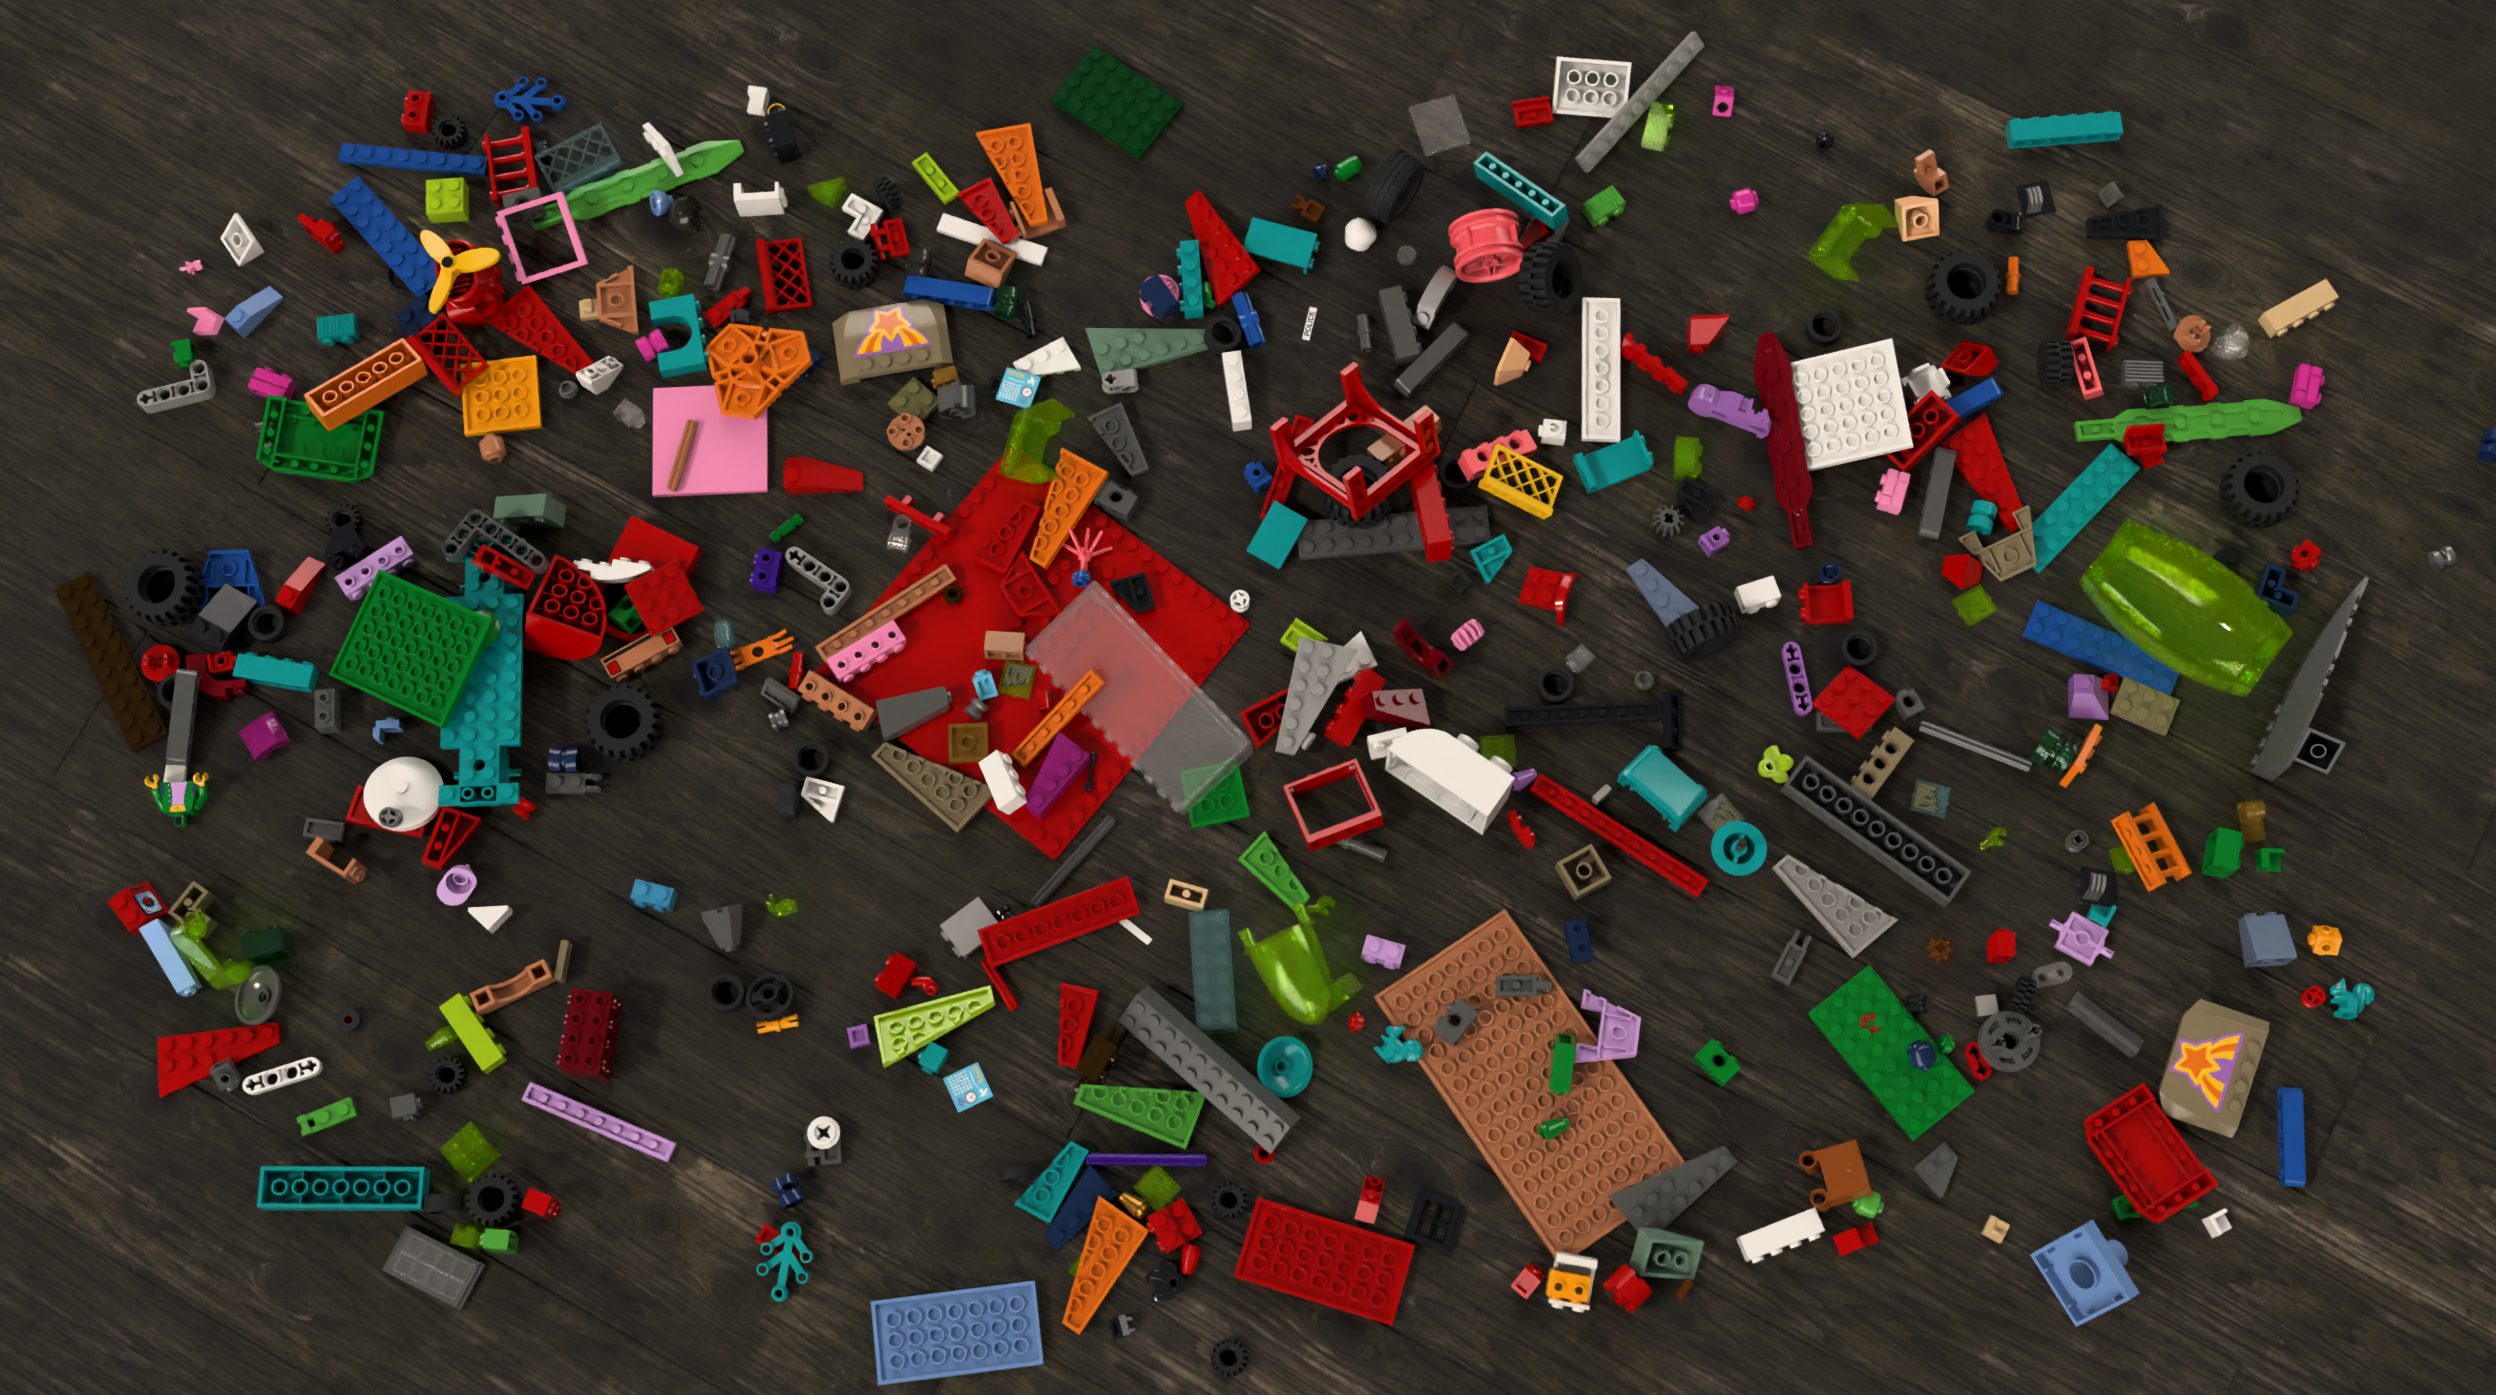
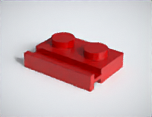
M1548 96L1512 102L1517 129L1553 123Z

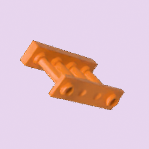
M2151 803L2141 809L2139 816L2132 818L2128 811L2111 820L2148 892L2167 883L2165 878L2173 875L2177 882L2192 874L2155 803ZM2145 822L2150 832L2145 835H2141L2137 827L2138 824ZM2154 840L2159 851L2151 853L2146 842ZM2164 858L2169 868L2161 871L2155 860Z

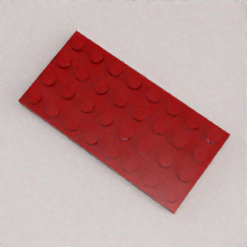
M1258 1197L1234 1277L1392 1326L1415 1245Z

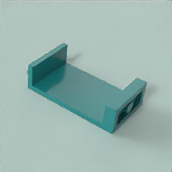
M1252 217L1243 247L1250 256L1253 254L1304 268L1303 274L1307 275L1308 270L1313 268L1315 258H1312L1313 253H1317L1320 242L1317 241L1316 233Z
M1638 430L1634 431L1633 436L1585 456H1583L1582 452L1574 455L1573 463L1588 494L1651 470L1654 457L1650 451H1647L1645 438L1639 434Z

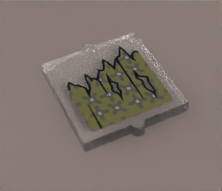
M1722 793L1714 800L1708 801L1707 805L1697 813L1714 834L1720 827L1729 822L1744 820V817Z

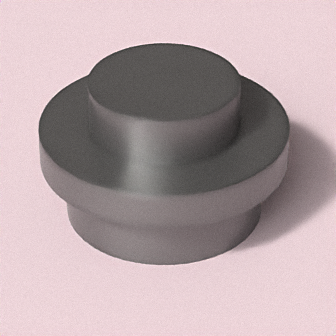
M564 381L559 387V393L564 399H573L578 394V386L573 381Z
M1640 671L1636 674L1634 682L1639 689L1648 690L1654 684V677L1648 671Z

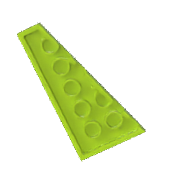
M991 985L873 1016L884 1068L995 1006Z

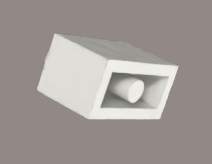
M1774 576L1738 586L1734 592L1742 614L1746 612L1748 614L1755 613L1760 610L1759 608L1765 606L1767 608L1774 607L1781 598Z

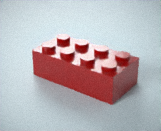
M1932 389L1907 413L1914 447L1885 454L1902 472L1908 473L1961 421L1960 416Z

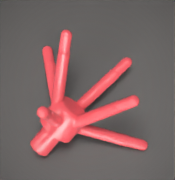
M1089 527L1086 529L1084 547H1080L1072 528H1069V533L1076 549L1066 543L1063 544V547L1078 555V560H1081L1080 570H1088V561H1091V557L1113 549L1110 546L1093 552L1103 534V531H1100L1088 550Z

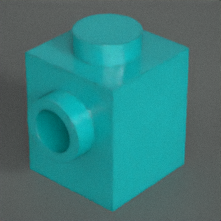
M930 1042L926 1049L923 1048L918 1056V1063L922 1066L921 1070L930 1075L933 1072L939 1074L950 1053L947 1049Z

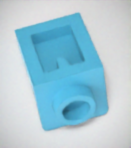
M983 669L974 673L975 676L971 678L980 701L998 695L990 671L986 672Z

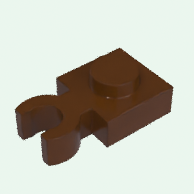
M1297 195L1296 200L1300 204L1291 203V208L1294 211H1301V217L1317 225L1326 211V207L1312 199L1305 202L1302 196Z

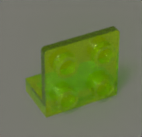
M472 1122L464 1126L440 1148L454 1169L469 1183L501 1155L484 1138Z

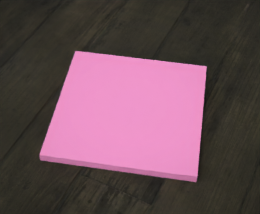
M714 385L653 388V497L768 492V407L756 420L725 417L721 413ZM688 419L695 420L697 427L678 490L671 491L667 488V484L686 421Z

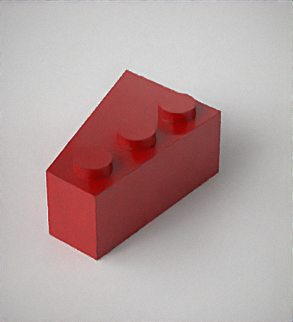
M442 807L422 858L423 865L444 871L483 824L482 819L449 807Z

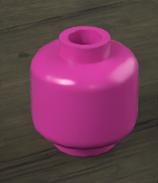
M1750 188L1733 192L1732 199L1729 200L1732 211L1736 210L1739 215L1754 211L1756 205L1759 204L1755 190L1752 191Z

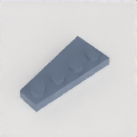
M1643 558L1626 568V572L1665 627H1668L1670 623L1682 615L1699 608Z

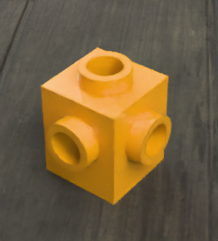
M2314 925L2312 932L2308 934L2307 942L2311 946L2313 953L2318 955H2338L2342 937L2338 928L2327 925Z

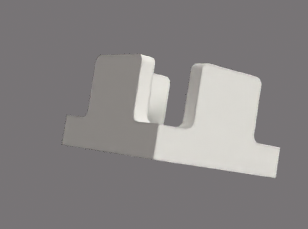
M1929 363L1913 369L1907 377L1901 379L1902 388L1912 407L1931 389L1944 402L1952 397L1948 391L1950 381L1942 367L1937 370L1935 365L1930 366Z

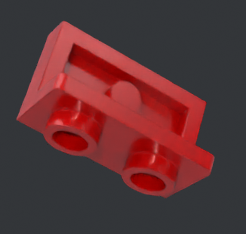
M2164 423L2127 426L2123 435V441L2128 456L2166 453L2168 448L2163 436Z

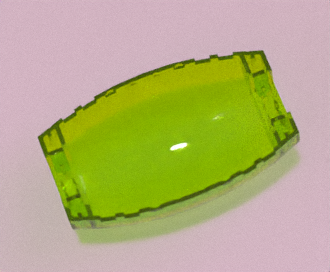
M2125 520L2103 552L2093 561L2078 582L2089 600L2105 619L2146 655L2194 682L2243 698L2253 689L2266 668L2293 634L2278 613L2275 615L2267 607L2269 604L2265 600L2261 601L2254 594L2255 590L2220 562L2181 540L2177 542L2168 538V534L2164 532L2161 534L2151 531L2148 526Z

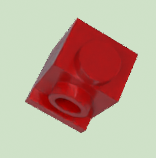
M229 650L214 655H206L209 673L214 678L233 674L237 654Z

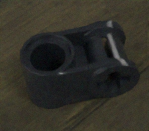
M1995 209L1986 219L1985 226L1991 232L2018 236L2022 234L2021 221L2024 215L2021 212Z

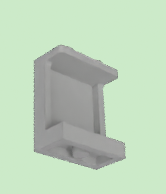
M977 897L942 923L940 927L943 931L940 934L946 942L949 940L954 945L952 950L958 957L962 956L966 960L971 952L982 945L977 930L998 921L981 899Z

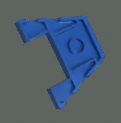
M215 550L209 552L202 571L204 576L202 581L205 582V589L202 592L204 593V598L200 600L199 604L201 605L199 609H204L210 602V590L221 589L225 583L234 588H247V595L259 601L257 607L267 605L250 550Z

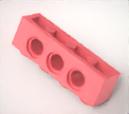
M1516 430L1505 438L1501 436L1492 443L1488 444L1485 442L1476 449L1472 450L1470 448L1463 451L1457 463L1467 481L1484 476L1496 444H1500L1526 458L1532 457L1537 450V446L1528 430ZM1499 451L1497 456L1500 463L1507 461L1505 453ZM1516 459L1513 461V464L1520 461ZM1509 463L1501 465L1502 468L1509 466ZM1493 468L1491 472L1498 470V468Z

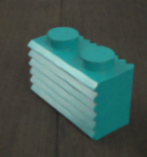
M354 313L317 317V339L321 344L334 346L335 343L339 342L352 344L354 341L360 340L359 319Z

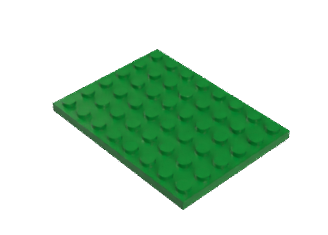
M378 569L329 675L446 729L497 621Z

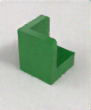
M2261 848L2255 852L2256 872L2279 873L2281 871L2280 856L2285 853V849Z

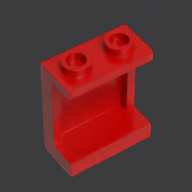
M1842 581L1839 585L1808 586V583H1803L1801 588L1798 589V599L1802 601L1800 619H1803L1804 625L1851 623L1854 618L1850 581Z

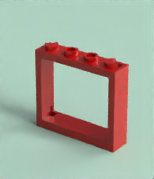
M1357 759L1348 762L1344 761L1340 765L1328 767L1319 773L1309 774L1303 779L1291 781V783L1283 786L1285 798L1309 852L1384 825L1382 813ZM1355 775L1371 812L1309 835L1294 798Z

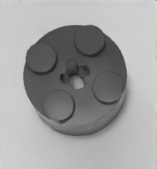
M959 381L951 382L950 386L937 388L940 417L955 420V416H961V419H966L976 414L975 386L962 385Z

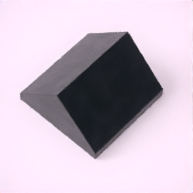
M2309 726L2294 757V761L2329 774L2346 745V741Z

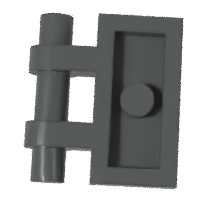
M807 1125L806 1134H804V1141H806L807 1152H805L807 1166L815 1167L816 1158H821L822 1166L842 1164L841 1129L837 1144L833 1145L830 1149L815 1151V1147L810 1143L807 1136L809 1127ZM819 1128L820 1138L828 1137L830 1139L827 1133L828 1128L825 1130Z

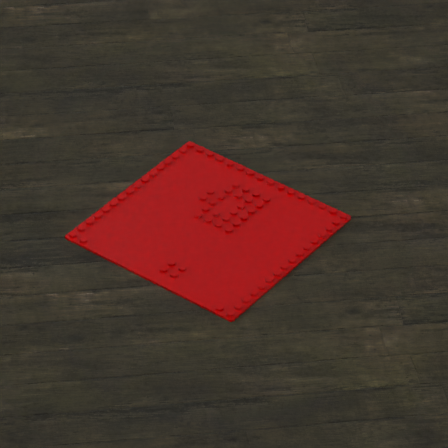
M1012 445L945 521L944 525L951 528L954 534L952 541L949 542L934 534L866 614L944 564L948 566L956 578V582L950 586H958L963 591L962 601L956 605L947 603L944 598V592L947 589L945 588L896 619L894 622L906 638L904 649L898 653L893 652L889 654L888 658L881 663H874L868 671L864 673L859 672L854 675V679L850 682L839 684L825 662L816 670V673L876 710V701L945 686L947 692L951 691L953 703H949L951 710L898 737V739L925 760L988 785L979 763L949 764L948 724L987 722L989 755L998 750L1010 756L1012 760L1011 765L1019 776V784L1024 788L1026 792L1025 798H1027L1056 739L1055 737L1027 768H1024L1011 755L1049 714L1039 712L1037 708V692L1042 690L1050 691L1053 710L1087 672L1093 669L1106 684L1060 731L1089 755L1092 752L1097 753L1098 756L1095 759L1091 782L1092 791H1085V785L1088 782L1089 763L1041 821L1025 808V805H1022L1010 815L998 809L993 797L984 805V807L1052 860H1056L1249 628V622L1092 503L1073 529L1081 548L1084 547L1086 529L1089 527L1088 550L1100 531H1103V534L1093 552L1110 546L1113 549L1093 556L1091 561H1088V570L1084 571H1087L1091 576L1089 580L1091 586L1078 587L1072 584V574L1080 570L1081 560H1078V555L1063 546L1047 570L1032 562L1029 557L1035 537H1037L1039 532V523L1043 518L1044 506L1050 485L1055 476L1019 448ZM1023 500L1041 507V511L1018 555L1022 551L1024 552L1060 609V616L1018 619L999 588L1000 582L1006 575L977 563L971 558L994 535L996 529L1003 525L1007 517ZM1069 535L1065 543L1076 549L1072 537ZM1145 572L1155 610L1137 615L1110 587L1109 582ZM956 593L951 595V598L957 597ZM986 631L1025 633L1024 661L985 659L984 643ZM1009 663L1033 668L1028 686L1023 682L1022 686L1019 683L1013 688L1012 684L1006 689V684L1004 685L1003 682ZM985 669L986 672H991L998 695L981 701L989 709L987 712H983L980 721H976L967 715L964 709L971 704L970 700L973 697L979 700L971 677L975 676V672ZM877 714L874 720L878 724H880L879 716Z

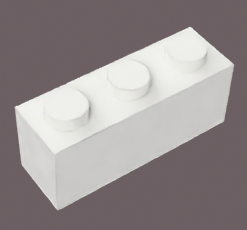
M996 750L980 761L979 765L998 809L1010 815L1027 803L1025 798L1026 792L1019 784V776L1011 765L1012 760L1010 756Z

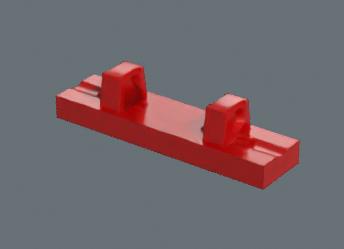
M889 495L884 499L887 509L949 542L954 538L951 528L944 525L947 520L944 514L938 512L933 519L912 508L915 501L908 495L901 502Z

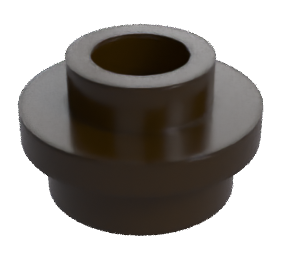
M958 586L948 587L944 592L945 601L951 605L960 603L963 599L962 589ZM956 593L957 597L951 598V595Z

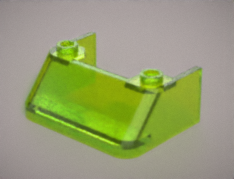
M1847 204L1840 209L1808 252L1807 257L1814 265L1837 280L1858 281L1860 279L1848 263L1865 238H1876L1881 234L1884 227L1897 228L1899 224L1884 204Z
M1054 398L1018 411L1013 418L1000 466V473L1007 478L1036 485L1058 478L1059 474L1041 463L1048 437L1056 435L1060 431L1061 421L1074 417L1075 413Z

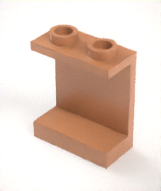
M1052 187L1045 189L1044 196L1048 219L1047 225L1030 227L1018 206L1015 207L1014 202H1010L1011 209L1008 210L1012 221H1016L1017 226L1015 228L1023 240L1028 241L1066 227L1065 218Z
M317 836L306 851L309 856L354 885H357L358 882L364 879L367 868L354 858L344 871L329 863L327 860L335 848Z

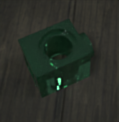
M2172 384L2148 386L2144 392L2147 410L2169 408V406L2173 405L2176 401V392L2172 389Z

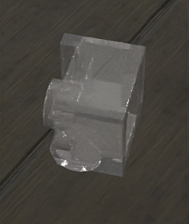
M624 399L613 412L619 422L622 421L628 427L632 425L637 429L645 423L646 416L643 410L627 399Z

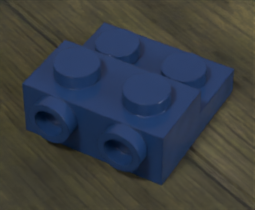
M426 294L409 302V307L394 314L407 338L411 334L413 336L417 335L441 315V312L435 314L430 312V298ZM445 320L438 325V330H446L443 324L446 322ZM433 334L425 335L422 338V341L424 342L430 339L433 336Z
M727 647L691 662L693 666L692 674L699 683L698 691L702 697L708 700L726 693L727 689L741 683L731 653Z

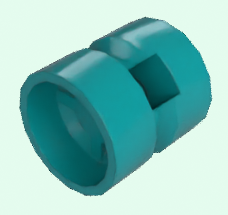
M1974 501L1971 508L1973 515L1969 516L1966 528L1970 532L1975 530L1978 535H1989L1994 524L1992 520L1996 517L1998 507L1988 501Z

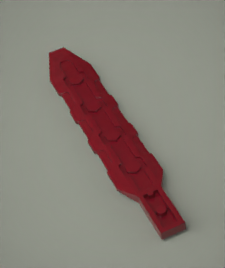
M1774 332L1759 335L1754 375L1757 389H1759L1762 411L1764 409L1768 410V416L1772 423L1771 430L1767 436V449L1769 459L1772 462L1776 500L1788 513L1793 547L1795 550L1814 546L1808 512L1814 490L1811 473L1808 472L1805 455L1806 445L1804 437H1802L1799 406L1795 399L1792 382L1794 378L1791 361Z

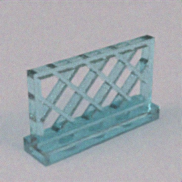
M601 123L534 155L554 194L561 191L565 194L623 165ZM598 129L601 130L603 134L601 142L591 139L592 132ZM576 140H587L584 150L574 147ZM589 142L599 144L597 154L587 151ZM602 146L610 148L613 154L608 157L600 156ZM566 147L570 149L567 158L557 155L560 148ZM573 150L583 153L580 162L570 160ZM585 154L596 157L594 164L590 166L583 164ZM545 155L553 157L551 166L543 165L539 158ZM556 158L566 161L563 171L553 168ZM569 162L579 165L576 173L566 172ZM552 171L562 173L560 181L553 184L550 179Z

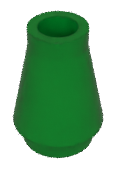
M1566 1117L1543 1121L1538 1126L1540 1136L1544 1141H1551L1560 1133L1570 1128Z

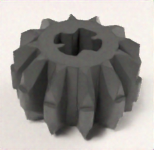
M1663 505L1662 510L1657 508L1656 514L1652 516V520H1654L1652 527H1657L1656 534L1663 532L1662 536L1665 537L1668 533L1671 538L1674 536V533L1679 534L1681 532L1680 528L1684 527V522L1682 521L1685 518L1684 515H1679L1681 510L1677 509L1675 511L1673 505H1671L1670 509L1666 505Z

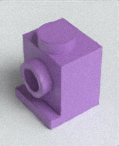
M1717 526L1706 534L1701 535L1698 544L1706 555L1711 557L1728 546L1730 535L1725 528L1721 529Z

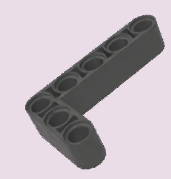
M478 509L471 510L442 546V551L449 561L459 562L477 540L483 536L537 574L546 573L550 565L540 551ZM477 518H481V521L479 523L474 524V521ZM497 529L494 534H489L490 530ZM465 533H469V536L467 538L462 539V536ZM512 539L510 544L504 545L506 540ZM457 548L455 553L449 554L452 549ZM527 549L526 554L519 555L522 550ZM538 560H543L539 566H535Z

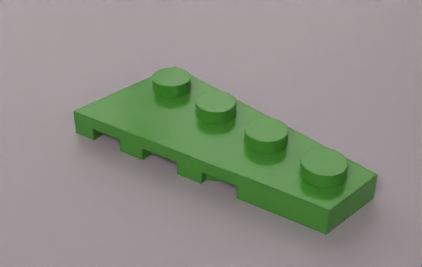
M1265 831L1238 858V861L1296 913L1310 899V896Z

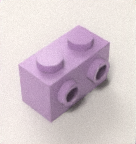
M1367 934L1361 958L1368 963L1376 964L1377 962L1384 964L1383 966L1389 969H1399L1406 945Z

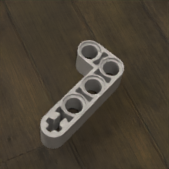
M195 360L190 365L192 379L142 391L137 396V403L147 413H156L211 399L216 394L213 372L203 360Z
M789 548L785 554L789 566L824 589L826 592L820 599L824 612L828 615L837 614L851 596L852 590L848 581L800 548ZM815 566L813 571H806L807 567ZM824 576H831L829 581H822ZM841 586L846 587L845 591L843 592L837 591L838 588ZM829 601L835 602L832 607H826Z

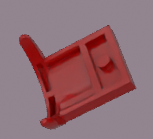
M1530 566L1519 603L1556 611L1557 623L1559 626L1564 627L1569 594L1573 584L1581 576L1574 572L1566 574Z

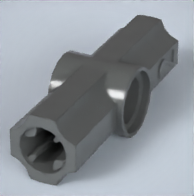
M724 233L720 235L715 252H712L709 258V270L704 286L713 291L721 289L725 274L730 271L732 265L731 256L737 239L730 234Z

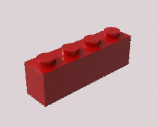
M1369 668L1358 670L1355 673L1352 686L1346 689L1344 700L1337 705L1334 711L1336 714L1325 726L1324 736L1342 748L1350 746L1365 719L1361 699L1371 691H1381L1387 681Z

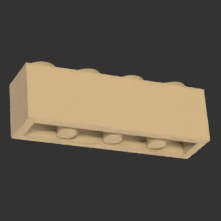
M2324 279L2264 312L2258 321L2270 338L2276 335L2280 337L2287 333L2290 327L2297 328L2304 323L2303 320L2307 318L2311 320L2318 316L2319 312L2323 309L2328 311L2335 306L2334 302L2339 296L2328 280Z

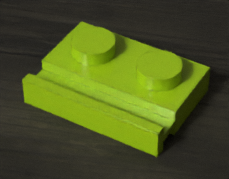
M1295 618L1292 625H1290L1280 639L1282 644L1294 652H1297L1300 637L1328 642V638Z

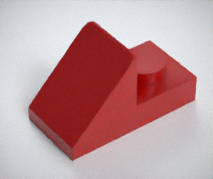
M1872 1222L1832 1237L1840 1256L1880 1242Z

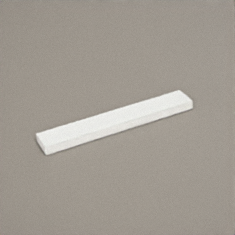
M943 213L937 227V232L975 245H979L983 238L1017 253V259L1041 267L1048 252L1047 247L1020 238L1002 245L987 227Z

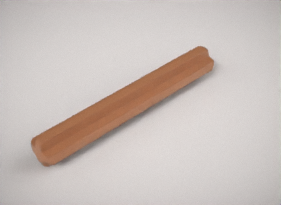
M688 419L686 421L667 484V488L671 491L678 490L697 427L695 420Z

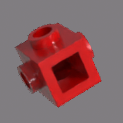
M2306 539L2300 546L2297 545L2292 550L2290 556L2292 566L2300 572L2303 570L2308 573L2311 569L2315 570L2320 564V559L2323 557L2322 550Z

